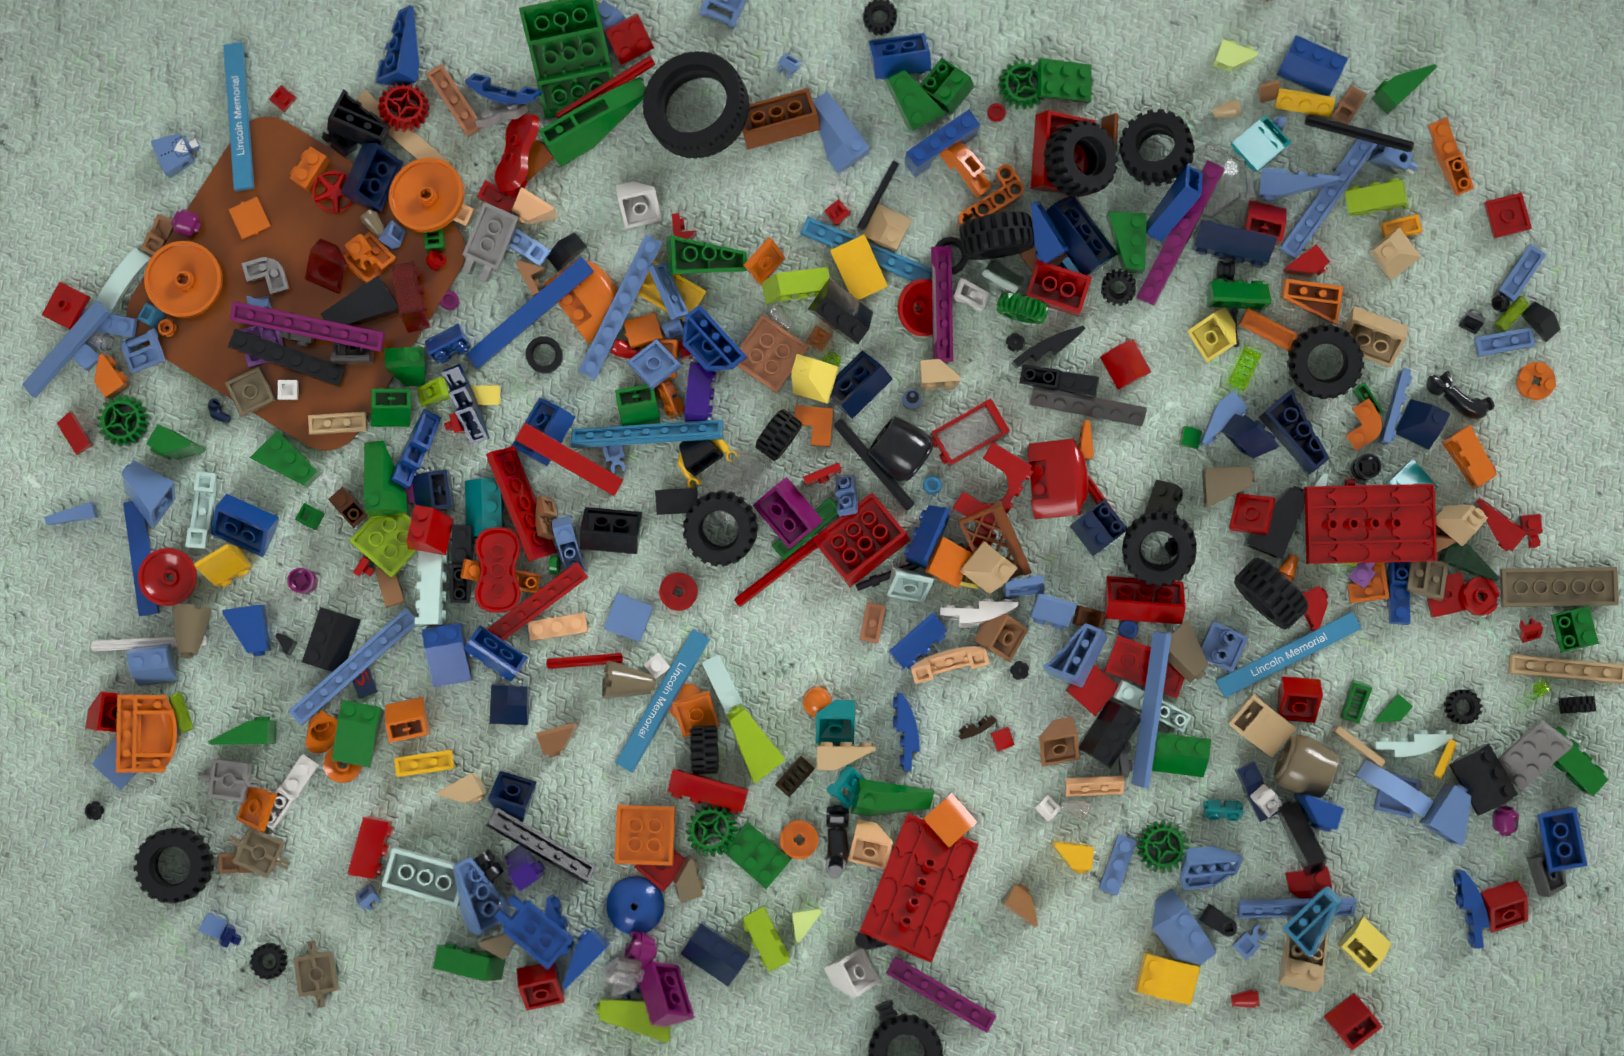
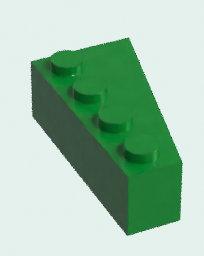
M1551 726L1559 733H1561L1563 736H1565L1567 739H1569L1566 736L1567 732L1563 728L1559 726L1557 728ZM1569 739L1573 742L1572 748L1554 762L1553 765L1563 773L1567 772L1565 776L1583 793L1594 797L1609 779L1604 775L1605 771L1600 766L1594 765L1591 762L1593 759L1587 753H1582L1578 749L1580 747L1579 744Z

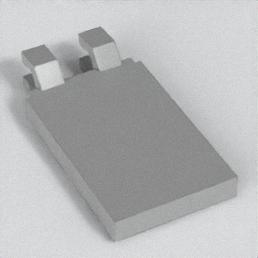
M484 202L462 254L465 256L464 259H466L462 272L472 274L476 263L483 266L479 279L489 282L492 272H496L500 268L520 217Z

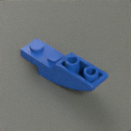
M1388 562L1387 585L1390 598L1387 599V608H1389V624H1410V592L1407 591L1410 562Z
M897 693V697H893V708H897V716H893V728H896V732H904V736H900V747H904L903 755H900V767H903V771H912V752H920L918 728L907 700L902 693Z
M1456 869V874L1453 875L1454 885L1457 886L1458 893L1455 895V901L1459 909L1467 910L1465 921L1469 925V932L1467 933L1468 944L1476 949L1484 948L1482 928H1490L1485 904L1469 875L1464 870Z

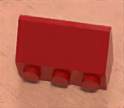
M1037 260L1025 296L1042 301L1048 308L1078 317L1082 311L1092 277Z
M371 815L363 817L347 875L375 879L378 875H381L383 870L381 861L388 852L389 845H386L388 837L391 838L394 827L391 826L393 821Z

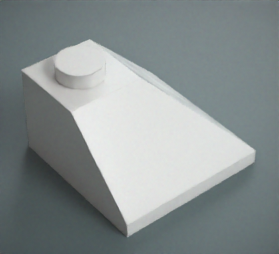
M635 181L615 185L625 229L662 221L655 187Z
M858 948L824 967L832 985L852 998H857L880 982L863 948Z

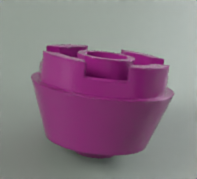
M632 931L629 934L632 939L629 943H626L624 959H628V963L625 966L635 970L643 968L656 958L657 947L655 939L642 931Z

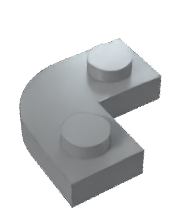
M526 104L500 106L481 113V116L475 120L477 127H492L502 119H518L527 113L528 109Z
M261 257L241 263L248 283L266 278L271 295L290 290L285 270L276 260Z

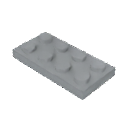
M1541 719L1501 754L1498 760L1510 781L1523 790L1570 750L1573 742Z

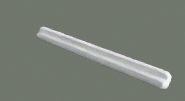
M206 635L203 637L201 646L207 645ZM175 637L92 641L91 649L92 651L129 650L137 647L171 643V647H177Z

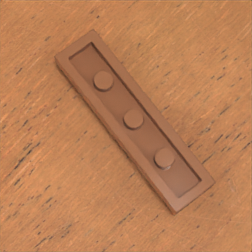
M442 64L426 73L467 137L484 128L476 126L475 120L477 116Z

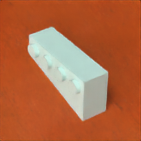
M419 551L418 575H421V579L417 580V592L420 594V598L416 600L415 608L417 613H419V617H415L416 625L444 626V621H447V610H444V602H447L448 594L447 591H444V584L448 582V573L445 571V564L448 563V553L440 555Z

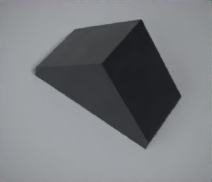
M574 232L559 240L552 248L547 259L560 271L585 250L587 246Z
M1536 301L1521 314L1545 342L1561 330L1555 313Z

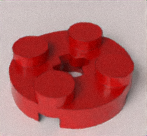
M679 572L669 574L660 585V599L671 610H686L697 599V585L687 574ZM677 586L680 589H684L681 597L673 594Z
M1476 577L1465 583L1463 589L1460 590V597L1465 608L1472 615H1487L1495 611L1498 606L1497 597H1499V590L1492 580ZM1478 593H1483L1482 601L1478 599Z

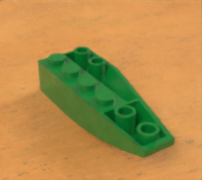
M640 77L585 103L539 130L545 144L560 167L593 149L643 101L646 87Z

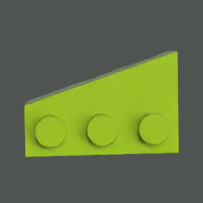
M1399 178L1390 179L1388 183L1384 184L1373 182L1364 188L1353 186L1349 188V191H1345L1348 214L1350 216L1372 214L1375 211L1381 210L1387 212L1392 211V208L1403 206V209H1409L1406 186L1403 180L1399 181Z
M828 267L781 272L769 277L761 283L766 305L794 299L803 300L810 296H815L816 298L830 278Z
M764 905L744 915V921L741 922L746 933L750 932L752 936L750 941L754 949L759 950L761 954L759 958L763 966L767 967L768 971L771 972L790 962L791 957Z

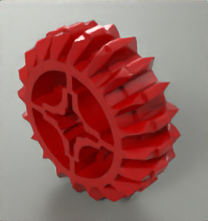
M404 82L401 86L395 83L394 88L388 86L387 91L382 92V97L379 98L380 104L378 105L379 116L382 118V121L388 123L389 129L395 126L396 132L399 128L404 133L406 129L413 132L414 127L419 129L420 123L424 124L426 122L425 118L429 117L428 111L430 110L429 100L425 97L424 91L419 92L420 88L418 86L413 89L411 83L408 86H405ZM410 98L413 99V100L418 104L419 107H417V106H415V104L411 103V102H410ZM389 108H391L392 111L396 112L398 114V117L393 115L390 112Z

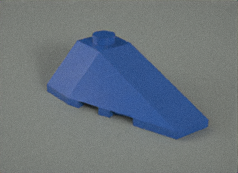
M411 5L399 10L391 30L394 35L385 47L388 50L385 59H381L378 65L376 83L394 85L397 83L398 86H401L404 82L405 86H408L418 79L419 56L414 8Z

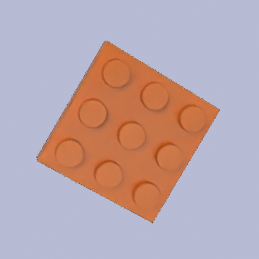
M617 805L614 864L673 866L676 807Z

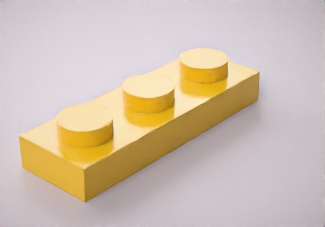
M1279 88L1274 108L1331 117L1335 97Z
M453 750L394 758L396 777L455 769Z

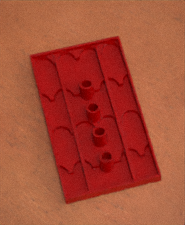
M1435 484L1304 487L1306 564L1437 561Z
M908 813L859 932L932 963L979 844L961 837L951 847H948L925 820Z

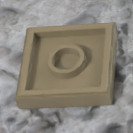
M260 366L225 382L242 418L277 401Z

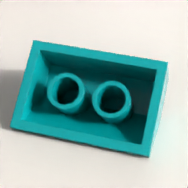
M480 478L465 481L466 524L472 525V538H477L482 531L488 528H505L504 500L496 479Z

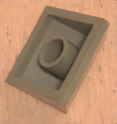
M505 933L494 935L478 942L479 947L503 960L509 956L516 943Z

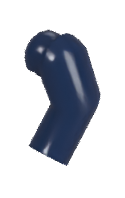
M210 399L208 410L211 418L229 424L231 415L222 412L217 399Z

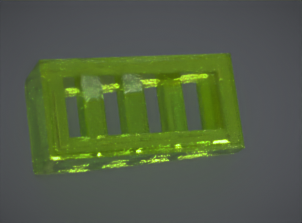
M1244 346L1228 380V384L1245 390L1262 354ZM1246 355V356H1248V357H1250V358H1253V359H1255V361L1253 362V361H1251V360L1245 358L1244 356ZM1243 362V363H1245V364L1251 366V368H1249V367H1247V366H1245V365H1243V364H1241V363ZM1238 369L1248 373V375L1239 372Z

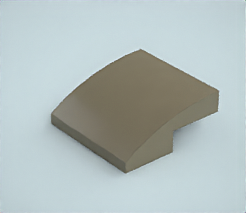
M1442 561L1410 562L1407 591L1426 598L1442 601L1444 598L1448 563Z

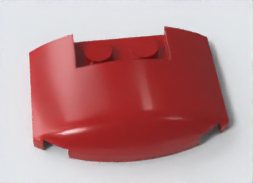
M1075 439L1029 443L1028 462L1032 465L1031 470H1033L1030 479L1031 505L1034 519L1077 516L1081 514L1082 511L1079 510L1084 501H1086L1088 493V470L1084 455L1076 446Z

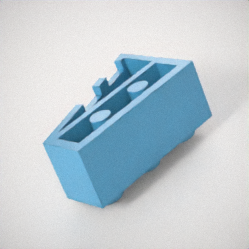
M1329 886L1323 888L1283 927L1284 931L1310 958L1318 951L1342 900Z

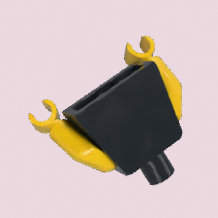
M723 439L682 441L679 444L678 466L685 478H688L687 485L689 488H695L692 484L693 480L696 481L698 486H701V480L693 476H697L724 457L723 453L726 454V459L729 462H733L729 457L731 453H734L739 458L738 453L730 451L729 446Z

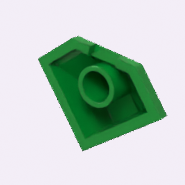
M424 347L384 349L385 368L403 385L422 386L425 384Z

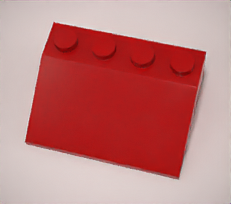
M1050 110L1035 115L1030 189L1061 193L1058 190V186L1054 187L1051 183V178H1048L1046 174L1048 171L1044 167L1045 157H1043L1044 150L1047 149L1045 147L1046 142L1050 139V135L1062 126L1085 120L1093 123L1095 120ZM1076 143L1073 153L1074 161L1077 168L1085 174L1088 167L1087 156L1083 148Z
M873 492L858 503V513L839 517L812 539L850 588L910 541L904 529Z

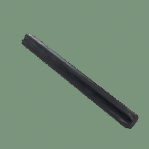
M1308 115L1305 119V125L1405 152H1411L1414 148L1413 141L1314 115Z
M838 420L834 424V428L904 509L909 510L915 504L894 478L887 474L867 453L869 449L844 420Z

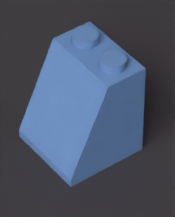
M133 460L122 471L124 489L148 524L155 528L176 499L174 482Z
M1444 784L1425 817L1419 823L1449 843L1463 846L1471 796L1466 793L1468 790L1459 784Z

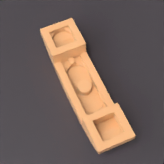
M961 647L931 655L911 666V671L915 684L933 680V675L968 665H970L971 669L990 665L985 647Z

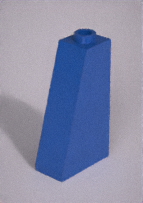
M1189 165L1184 167L1146 223V233L1151 238L1162 242L1201 197L1203 173Z

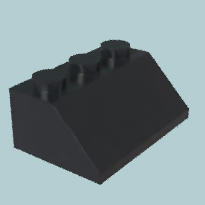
M831 278L828 279L808 308L811 313L850 343L859 344L869 330L873 311Z
M585 507L580 529V549L637 554L640 542L642 512Z
M320 607L302 663L333 672L349 658L361 619Z
M1109 700L1079 745V750L1111 769L1138 727L1141 720L1140 717Z
M1489 743L1473 748L1449 764L1459 784L1468 790L1466 793L1471 796L1470 803L1477 816L1507 803L1518 795Z

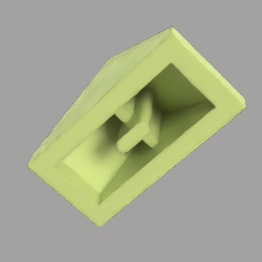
M820 908L792 912L795 938L798 943H800L822 913Z

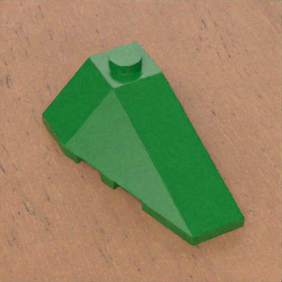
M384 441L364 443L365 512L369 517L408 513L405 489L403 486L390 480L395 467Z
M858 779L851 814L870 817L930 809L934 790Z

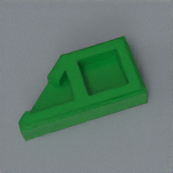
M1396 694L1374 721L1376 723L1401 721L1413 706L1401 695Z

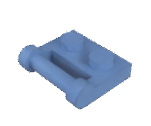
M704 0L699 15L703 17L706 15L728 25L729 28L734 30L747 0ZM710 4L733 13L732 18L709 9Z
M150 329L146 334L134 339L121 341V348L131 374L166 361L156 329ZM146 341L150 342L149 346L135 352L132 351L134 346Z
M1031 575L1026 579L1019 580L1014 578L1008 580L1003 590L1004 598L1011 599L1032 594H1043V576Z

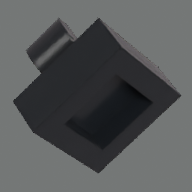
M1471 308L1460 320L1459 327L1476 335L1485 323L1486 318L1483 317L1482 313L1477 314L1473 312Z

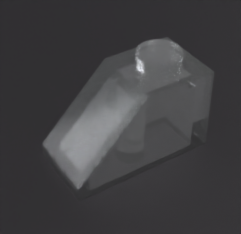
M619 957L614 971L611 999L619 998L636 990L638 982H642L644 971L641 970V961Z

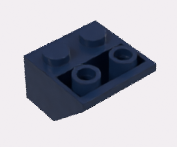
M1234 414L1221 431L1241 453L1252 458L1279 447V444L1274 440L1275 436L1264 429L1265 425L1258 420L1254 422L1246 415L1242 417Z
M444 469L414 475L412 483L415 505L434 508L438 511L455 509L449 470Z
M1105 499L1070 525L1092 556L1100 552L1128 529Z

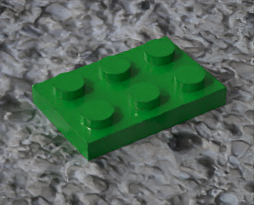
M1047 58L1038 59V97L1081 103L1091 102V64Z
M747 821L736 834L738 836L737 839L733 838L731 840L734 842V846L728 844L729 851L727 852L723 849V852L767 889L792 859Z

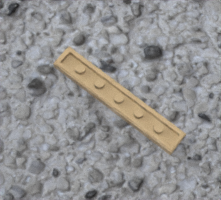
M364 90L355 101L358 100L362 103V107L380 118V111L378 110L380 103ZM395 126L389 129L388 135L416 159L437 158L451 164L414 131L411 132L409 129H406L404 133L399 128L396 132Z
M1509 654V674L1624 684V664Z

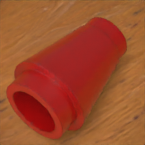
M615 339L610 353L614 354V357L631 359L640 350L630 348V344L622 339Z
M1253 989L1231 995L1232 1007L1255 1008L1260 1006L1258 990L1253 991Z

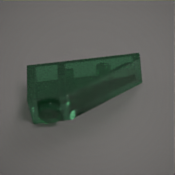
M1456 542L1442 549L1438 561L1447 562L1448 565L1473 575L1498 581L1499 576L1470 545L1464 544L1461 546Z

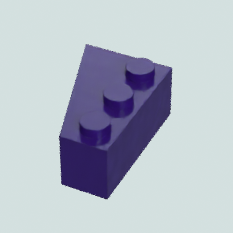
M690 362L684 412L685 422L707 421L709 417H712L713 406L710 405V402L714 400L715 388H712V383H716V371H706L696 362Z
M517 846L505 855L508 876L519 892L545 875L543 870L546 868L540 860L536 861L531 852L522 846Z

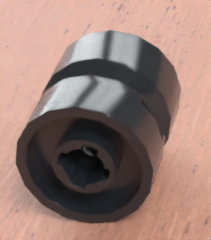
M1364 454L1353 460L1350 470L1354 478L1366 481L1376 477L1380 473L1382 465L1380 459L1374 454Z
M490 849L473 859L489 882L504 872L500 864L494 862L495 857ZM487 862L489 867L483 870L481 865Z

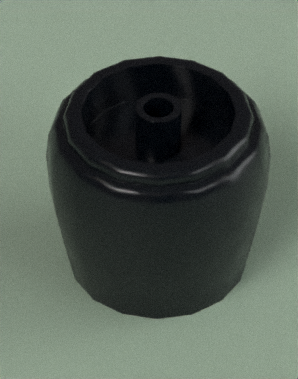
M893 416L877 435L867 453L892 478L900 482H907L924 464L934 444L932 443V438L925 431L897 416Z

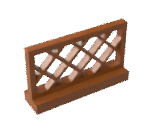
M1001 500L995 502L991 507L958 520L972 553L978 548L973 544L977 536L985 539L986 543L990 541L998 544L996 547L997 552L1000 546L1009 548L1010 551L1005 558L1018 568L1009 579L1022 574L1025 576L1032 573ZM993 512L995 518L992 524L982 521L986 514ZM974 521L978 524L975 531L966 529L964 523ZM981 524L990 527L987 536L977 533ZM993 529L1002 532L1000 541L990 538Z

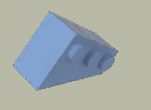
M1085 623L1068 640L1069 643L1062 650L1059 649L1056 656L1049 663H1046L1043 668L1048 675L1082 688L1107 640V636L1103 630Z

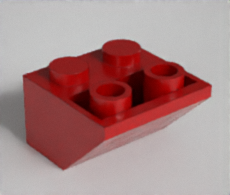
M1249 200L1243 229L1277 237L1275 245L1278 246L1283 240L1285 231L1286 208Z
M1352 993L1323 1016L1340 1040L1351 1051L1383 1028L1377 1018L1355 993Z

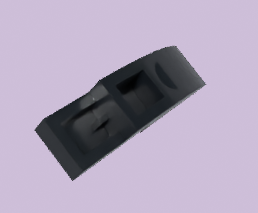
M1023 364L1019 383L1032 387L1035 385L1096 397L1099 377Z
M468 524L452 525V563L450 564V602L470 603L472 580L460 578L464 559L473 560L472 525Z

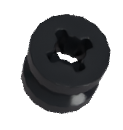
M1218 261L1217 279L1227 278L1228 280H1233L1235 262L1224 263L1223 261Z
M892 999L874 1006L876 1011L879 1012L880 1021H885L898 1015L897 1011L893 1008L894 1003Z

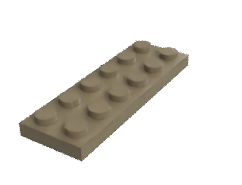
M1617 567L1500 569L1501 607L1619 605Z

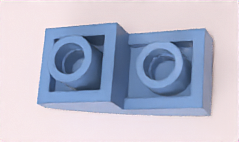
M855 475L837 477L835 493L838 497L837 513L839 517L858 513Z

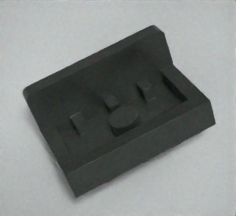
M1156 479L1145 513L1149 514L1154 510H1157V512L1166 510L1170 514H1177L1176 509L1183 498V489L1177 484Z

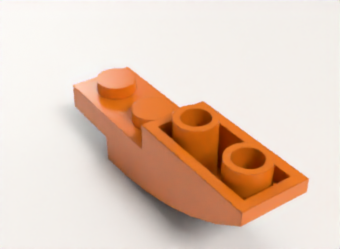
M1442 118L1428 124L1427 127L1433 141L1431 146L1454 194L1458 196L1475 189L1463 154L1458 151L1448 119Z
M961 141L939 154L950 170L955 167L976 198L992 187L982 173L985 167Z
M464 559L460 578L478 582L480 563ZM515 569L520 591L535 593L538 590L541 575Z

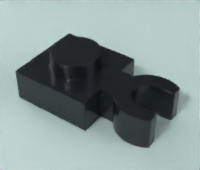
M328 131V134L326 132L322 133V139L330 143V147L343 157L357 149L358 143L330 131Z

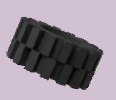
M873 0V2L870 1L868 3V6H865L863 22L865 28H868L870 33L874 32L873 35L880 33V36H882L883 33L888 34L890 30L894 29L897 21L896 8L894 9L893 3L890 4L889 0ZM881 10L887 14V20L884 23H876L873 20V14L876 11Z
M1114 269L1111 273L1108 272L1106 277L1104 276L1101 285L1102 297L1107 299V303L1112 302L1113 306H1116V304L1122 306L1123 303L1125 305L1128 304L1129 300L1131 301L1135 295V278L1133 279V275L1131 273L1128 274L1127 270L1122 272V269H1118V271ZM1116 281H1121L1126 286V290L1121 294H1117L1111 289V285Z
M1455 690L1445 699L1447 702L1444 703V706H1446L1444 712L1448 714L1447 717L1452 719L1451 721L1454 723H1473L1474 720L1479 718L1478 715L1482 713L1480 711V708H1483L1482 704H1480L1481 699L1477 698V694L1472 693L1471 690ZM1461 699L1467 700L1470 704V710L1466 714H1460L1456 709L1457 702Z
M1595 696L1558 698L1560 714L1596 711Z
M266 943L259 946L250 956L252 958L249 961V964H252L251 971L254 970L255 976L258 975L260 979L265 978V980L281 975L288 964L286 961L288 956L284 953L286 951L281 949L280 945H275V943ZM265 954H272L276 959V964L271 969H267L262 965V957Z

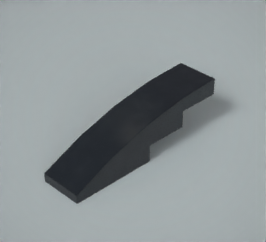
M1080 326L1046 338L1026 350L1013 360L1011 364L1017 369L1030 357L1037 362L1049 351L1056 356L1086 328Z

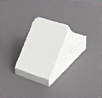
M960 278L954 298L956 302L966 303L977 310L983 311L990 293Z
M1264 784L1250 796L1268 818L1283 805L1276 793Z

